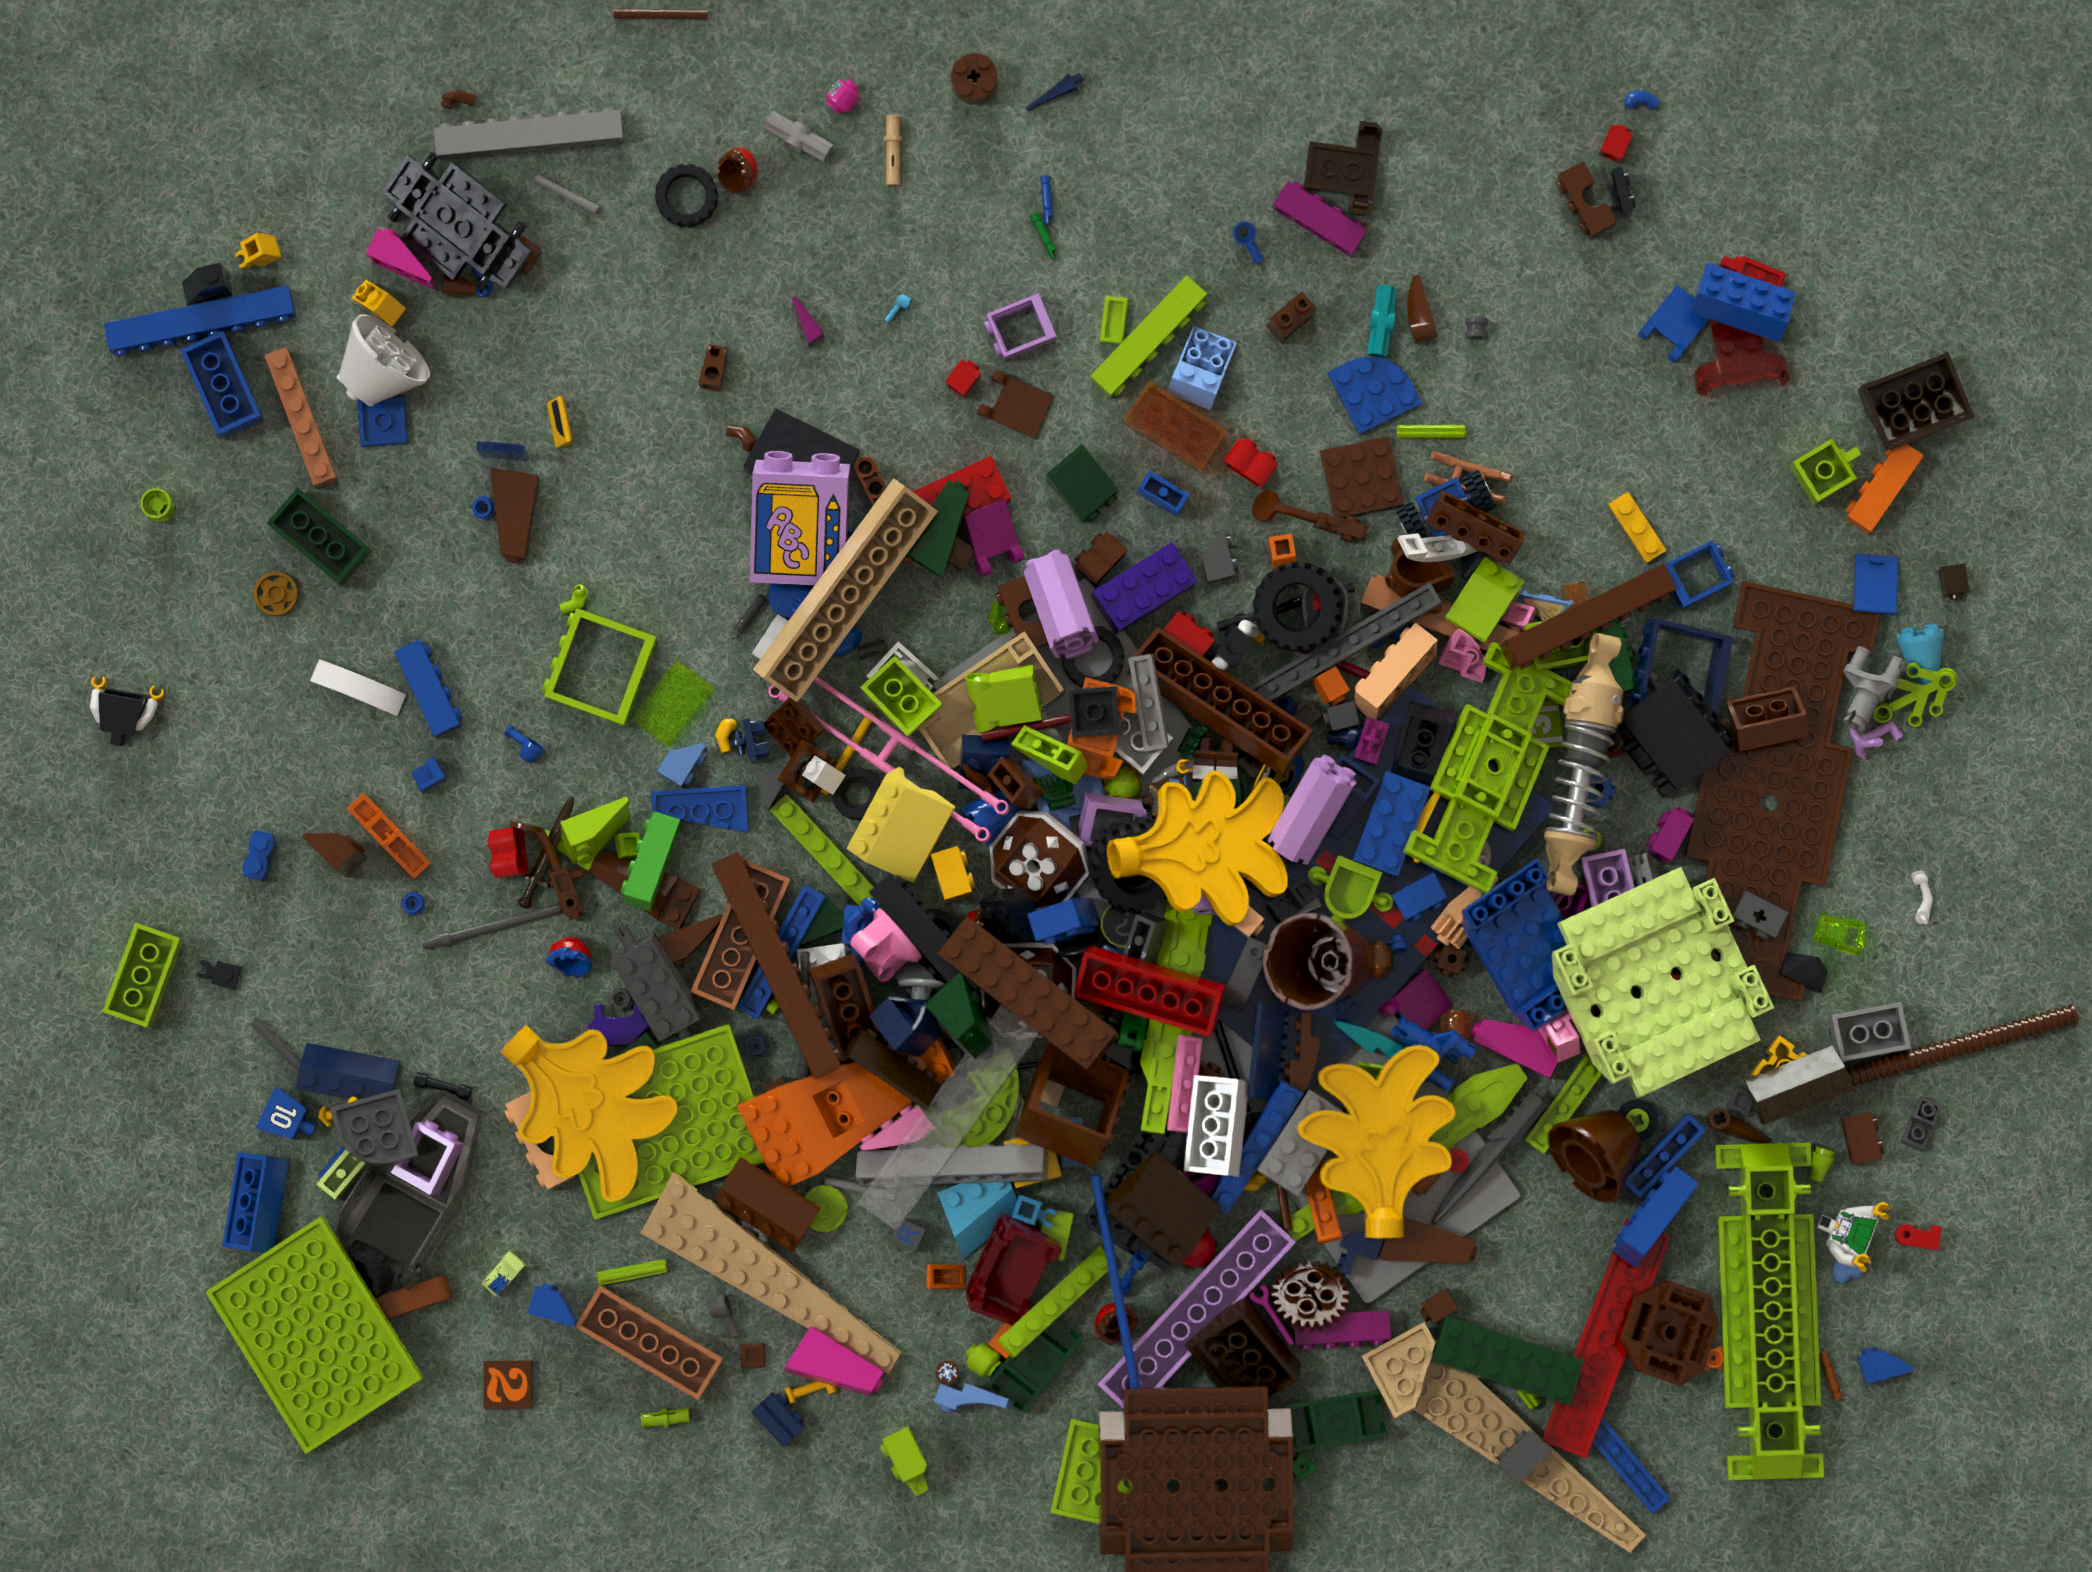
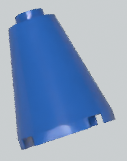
M1000 789L994 793L997 799L1005 800L1009 804L1010 810L1006 815L998 814L994 807L981 798L960 808L964 818H968L979 827H985L990 831V839L984 842L987 846L995 841L1015 814L1022 808L1012 804ZM1000 804L998 810L1004 811L1006 805ZM986 831L980 832L981 839L986 837Z

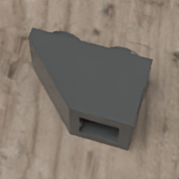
M1224 530L1218 532L1202 558L1207 585L1235 578V572L1238 571L1236 558H1231L1229 549L1233 548L1230 535H1225Z

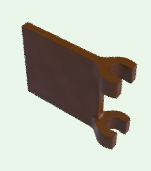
M996 370L991 380L1002 384L1003 388L994 409L981 404L976 414L1035 439L1053 395Z

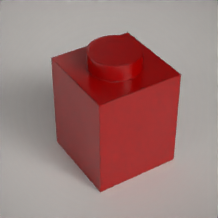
M1619 124L1616 126L1611 125L1598 154L1620 164L1633 134L1629 133L1630 130L1625 126Z
M961 359L945 380V385L962 398H965L981 377V373L978 371L980 368L971 360L966 362Z

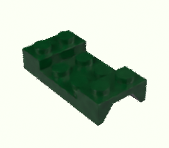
M1056 1318L1014 1358L1009 1355L987 1384L1004 1398L1014 1401L1013 1405L1025 1414L1080 1344L1083 1337L1059 1318Z
M1379 1389L1284 1405V1408H1290L1293 1452L1387 1437Z

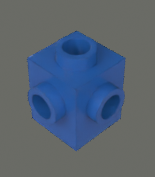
M1595 774L1591 776V780L1603 779ZM1607 778L1608 780L1603 783L1590 784L1592 788L1598 786L1604 798L1596 802H1587L1586 805L1604 809L1607 806L1608 799L1612 800L1615 786L1612 785L1613 779ZM1588 792V797H1599L1592 792Z

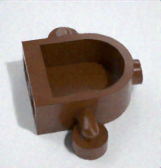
M1395 538L1390 549L1395 557L1388 575L1385 576V582L1389 589H1392L1402 598L1431 582L1437 594L1450 589L1455 575L1446 560L1438 562L1411 560L1406 557L1398 539ZM1438 594L1443 604L1429 611L1430 613L1437 614L1441 612L1445 603L1442 595Z

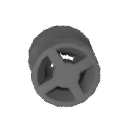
M1470 317L1465 319V325L1467 326V331L1465 332L1466 339L1488 338V332L1486 331L1488 318Z

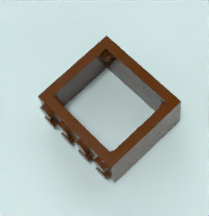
M1048 1043L1036 1067L1014 1137L1094 1168L1098 1159L1103 1160L1107 1151L1105 1146L1110 1147L1114 1138L1112 1129L1116 1128L1120 1118L1117 1111L1121 1112L1125 1102L1122 1094L1126 1095L1131 1081L1127 1080L1130 1071L1100 1059L1093 1070L1088 1073L1059 1049ZM1047 1079L1104 1102L1096 1131L1038 1109Z

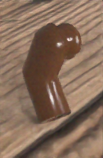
M461 90L444 93L441 97L443 99L441 106L446 109H452L455 102L473 106L476 95Z
M728 425L726 436L739 438L743 443V450L751 452L757 440L750 429Z

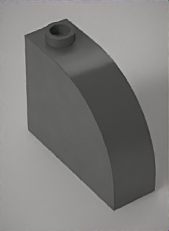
M1251 937L1248 938L1226 987L1222 1006L1240 1014L1242 1013L1263 966L1264 950L1267 949L1268 945Z

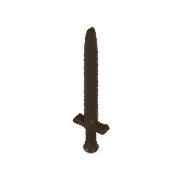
M569 797L548 836L555 850L562 836L560 822L569 819L574 805V797ZM544 847L531 874L520 875L530 880L524 895L518 900V904L522 908L528 909L531 907V898L538 884L545 888L551 887L550 883L542 881L550 863Z

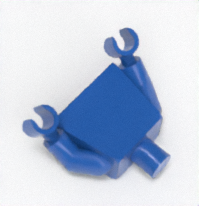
M864 898L861 906H845L842 944L852 949V953H854L859 964H864V959L850 943L856 933L864 930L873 922V913L880 907V903L874 898Z

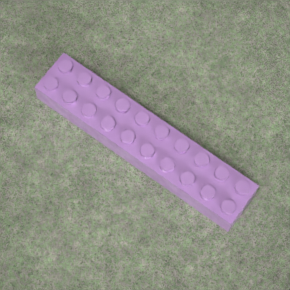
M1262 1210L1257 1212L1134 1344L1133 1351L1140 1388H1161L1191 1355L1185 1347V1343L1226 1307L1244 1298L1296 1243ZM1125 1355L1097 1384L1122 1408L1123 1388H1131Z

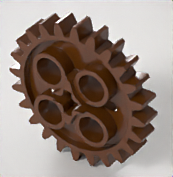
M1310 1260L1307 1261L1306 1266L1298 1262V1268L1296 1269L1289 1265V1273L1282 1270L1281 1278L1276 1277V1285L1272 1286L1273 1310H1277L1278 1318L1283 1317L1284 1324L1292 1322L1291 1329L1299 1325L1301 1326V1332L1306 1327H1309L1311 1333H1313L1314 1327H1318L1322 1332L1323 1325L1326 1324L1329 1328H1332V1320L1339 1323V1315H1345V1308H1348L1349 1299L1348 1284L1343 1283V1275L1337 1277V1269L1329 1271V1264L1321 1268L1320 1261L1315 1266L1311 1265ZM1311 1281H1316V1282H1318V1283L1312 1284V1283H1310V1282H1311ZM1308 1309V1310H1311V1311H1310V1312H1304V1311H1302V1310Z

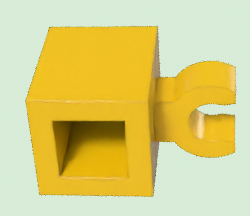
M255 233L240 242L242 250L235 254L236 257H244V262L239 265V268L249 269L252 265L265 267L281 257L275 236Z

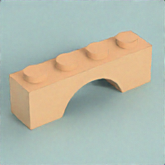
M531 1092L506 1104L508 1109L504 1112L510 1124L514 1122L517 1129L529 1109ZM518 1131L515 1132L521 1145L525 1143L529 1151L525 1155L530 1165H536L539 1171L536 1177L541 1187L546 1186L547 1190H550L575 1178L574 1176L568 1178L555 1176L551 1170L553 1155L542 1151L538 1144L527 1143L520 1138Z

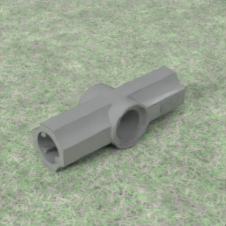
M775 111L769 114L763 126L764 130L782 139L787 146L791 148L794 146V150L798 152L803 151L823 163L827 160L834 147L832 143L814 134L807 126L797 121L794 123Z

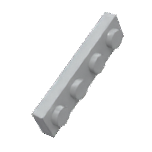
M1153 654L1128 658L1136 696L1144 752L1169 748Z

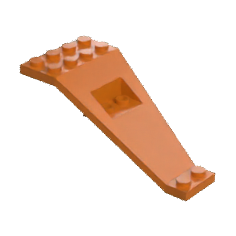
M940 1035L920 1057L897 1051L903 1058L909 1055L918 1062L916 1067L922 1071L927 1068L936 1074L937 1078L935 1080L939 1083L958 1074ZM852 1061L841 1065L839 1069L816 1080L810 1075L780 1085L736 1107L771 1176L787 1187H790L820 1173L861 1142L862 1138L874 1132L913 1101L857 1062ZM832 1093L837 1096V1100L832 1098ZM842 1115H846L848 1121H845Z

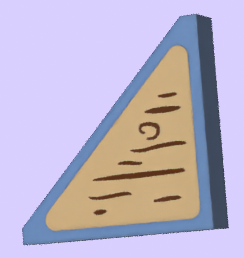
M1523 591L1518 596L1526 605L1535 607V615L1541 621L1548 620L1565 612L1574 603L1573 600H1559L1554 596L1544 594L1533 595L1527 591Z

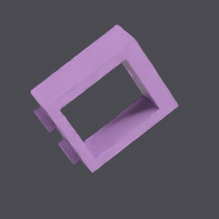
M1039 293L986 314L988 321L984 322L989 335H994L996 343H993L994 349L998 357L1002 355L1004 361L1056 340L1055 331ZM1032 306L1044 337L1007 351L995 321Z
M1085 793L1076 836L1084 842L1085 846L1092 847L1091 844L1094 839H1100L1097 835H1091L1097 808L1134 813L1133 820L1135 816L1143 817L1144 822L1146 820V809L1143 808L1141 800Z
M426 1120L425 1122H415L412 1129L416 1148L423 1133L447 1146L432 1179L408 1166L410 1160L395 1164L391 1173L429 1195H440L464 1144L457 1140V1135L449 1131L444 1133L438 1129L439 1126L436 1123Z

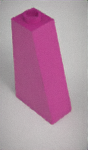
M1483 1019L1481 1023H1475L1470 1035L1474 1036L1472 1042L1516 1064L1518 1063V1065L1547 1079L1551 1077L1558 1063L1538 1029L1532 1032L1527 1026Z
M811 1326L784 1369L789 1374L867 1396L872 1391L877 1392L884 1382L881 1379L884 1371Z

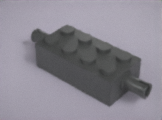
M627 923L622 924V927H617L614 933L618 936L624 949L615 953L610 962L658 1041L660 1042L673 1034H677L680 1040L693 1036L689 1026L700 1020L703 1011L656 933L653 932L641 940H636Z

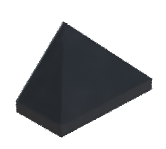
M1477 551L1460 557L1462 579L1466 581L1489 554Z
M1787 952L1779 975L1798 984H1803L1817 993H1822L1828 971L1819 957Z

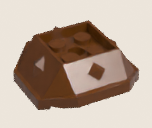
M1669 1280L1634 1294L1620 1342L1637 1372L1681 1387L1689 1379L1704 1370L1719 1325L1712 1306L1711 1295ZM1668 1327L1669 1333L1667 1336H1665V1331Z

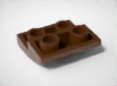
M790 697L764 722L768 732L790 756L793 755L801 740L811 744L825 730L800 699L796 702Z

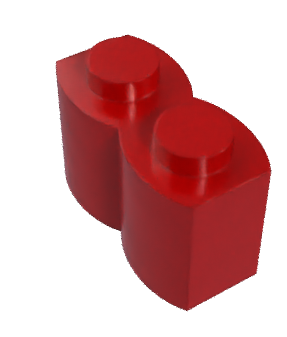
M1239 438L1224 459L1223 464L1259 489H1262L1278 466V463L1275 462L1276 457L1267 451L1262 453L1257 450V445L1252 440Z
M508 827L489 831L487 845L492 853L490 870L494 878H509L528 874L524 830Z

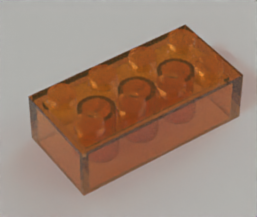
M1150 380L1123 418V424L1200 474H1202L1228 433L1226 429Z

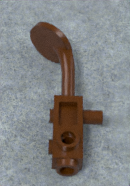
M1271 490L1261 492L1254 500L1252 506V514L1257 521L1265 523L1273 519L1277 513L1314 523V528L1341 536L1340 540L1354 543V540L1364 541L1368 528L1360 524V520L1355 517L1346 516L1344 519L1321 511L1314 514L1281 504L1277 493Z
M510 821V826L532 831L544 847L553 870L549 872L551 878L549 882L552 889L555 888L561 911L563 910L565 916H569L570 920L582 916L584 908L573 883L574 880L584 877L582 868L569 872L567 865L561 866L553 844L543 827L519 821ZM569 899H572L574 901V904L569 905L567 901Z

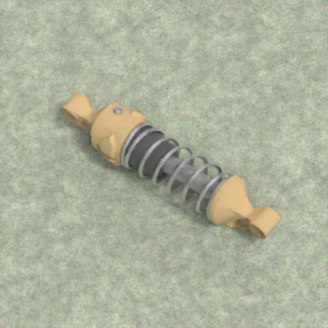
M1601 633L1593 635L1589 645L1588 663L1578 674L1577 679L1572 681L1570 696L1565 698L1563 713L1566 715V725L1564 726L1568 729L1566 742L1561 744L1567 748L1566 760L1560 759L1558 762L1561 765L1573 767L1572 779L1555 778L1556 782L1570 785L1568 796H1552L1553 800L1567 803L1565 814H1548L1550 818L1564 821L1563 828L1548 827L1544 833V838L1547 841L1546 851L1551 864L1548 873L1549 880L1546 881L1547 889L1551 892L1569 896L1575 893L1578 879L1573 873L1572 865L1581 855L1595 848L1597 842L1595 835L1598 832L1594 827L1583 823V820L1597 819L1601 816L1597 809L1586 805V803L1600 801L1604 796L1597 789L1590 787V784H1600L1608 780L1605 774L1595 769L1611 762L1609 757L1606 756L1609 747L1614 744L1611 734H1614L1618 724L1622 723L1624 708L1621 706L1624 690L1615 681L1608 665L1613 658L1618 656L1621 640L1618 637ZM1595 774L1603 779L1591 780V776ZM1588 792H1592L1599 797H1588ZM1585 809L1595 813V815H1584ZM1582 827L1585 828V829H1588V830H1590V831H1592V832H1590V833L1581 832V831H1582Z

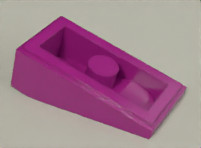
M794 296L792 300L810 347L823 338V332L799 299Z

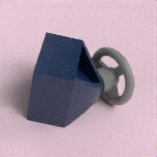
M901 979L898 985L912 990L911 999L887 997L869 1017L895 1051L920 1057L939 1038L936 1017L925 1004L931 998V991H940L945 984L928 979Z

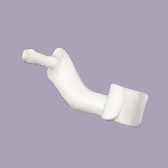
M1920 870L1911 874L1914 885H1920L1923 901L1916 913L1915 919L1919 924H1927L1933 897L1928 885V878Z

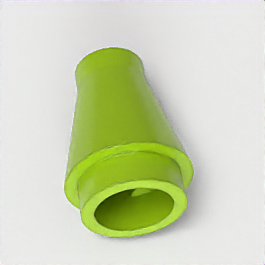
M1816 1146V1150L1812 1152L1810 1179L1823 1182L1824 1177L1835 1160L1834 1150Z

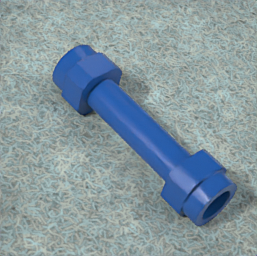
M1141 1251L1134 1253L1129 1261L1128 1270L1123 1278H1120L1123 1297L1130 1290L1131 1282L1137 1271H1141L1147 1261L1146 1254Z

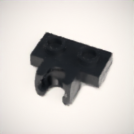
M1622 166L1613 168L1611 171L1613 185L1608 187L1613 211L1620 209L1622 218L1631 216L1633 208H1636L1633 194L1630 195L1628 186H1630L1628 173L1623 172Z

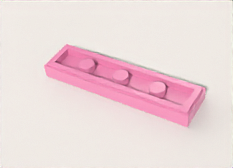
M1178 1035L1167 1130L1188 1133L1194 1075L1199 1073L1203 1038Z

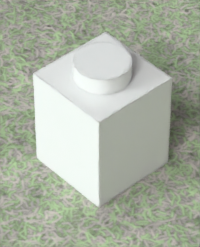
M817 756L813 757L802 774L832 795L846 776Z

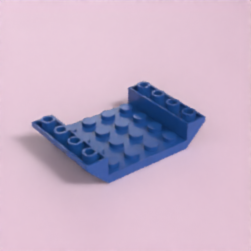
M1538 859L1530 862L1462 910L1464 932L1510 1011L1532 1032L1567 1009L1553 977L1552 952L1567 945L1557 924L1563 921L1564 918L1544 885V882L1549 880Z

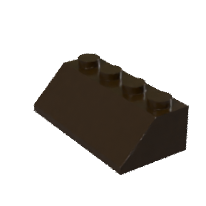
M859 1028L844 1050L847 1056L927 1111L940 1085L935 1080L937 1075L927 1068L922 1071L916 1067L918 1062L909 1055L903 1058L892 1048L888 1041L883 1044L877 1040L879 1035L870 1028H867L866 1031Z
M1832 1045L1744 1080L1761 1125L1771 1123L1854 1089L1846 1067Z

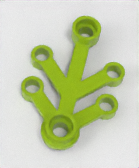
M1916 662L1909 663L1906 666L1908 677H1921L1931 682L1923 685L1898 678L1899 683L1896 688L1910 692L1889 703H1878L1873 712L1875 720L1880 723H1886L1891 720L1892 712L1916 701L1913 711L1908 715V723L1912 727H1918L1922 724V713L1928 695L1937 690L1936 697L1929 704V712L1932 716H1940L1943 713V703L1947 691L1954 689L1958 683L1956 672L1950 668H1942L1935 672L1920 668V665ZM1915 667L1918 671L1911 673L1909 669ZM1943 676L1950 677V680L1943 681L1941 678ZM1939 706L1940 710L1933 711L1932 707ZM1880 708H1886L1887 712L1880 713L1878 710ZM1917 716L1919 717V720L1917 722H1913L1911 718Z

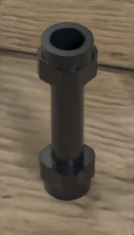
M416 1072L413 1081L414 1086L444 1091L456 1095V1098L467 1101L472 1090L470 1086L463 1084L457 1086L429 1078V1075Z

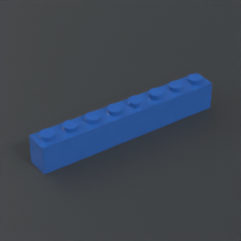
M287 285L104 323L109 351L120 357L129 355L131 350L139 349V352H146L152 350L153 346L162 344V347H170L176 345V341L180 340L194 342L199 340V336L208 335L210 337L221 331L231 330V333L245 331V327L254 325V328L266 327L268 322L272 321L287 323L291 321L292 317H296L291 289Z

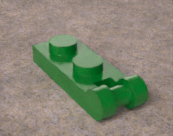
M1123 1011L1116 1045L1123 1048L1125 1046L1132 1047V1050L1140 1052L1144 1041L1147 1018ZM1128 1032L1136 1034L1135 1038L1128 1037Z

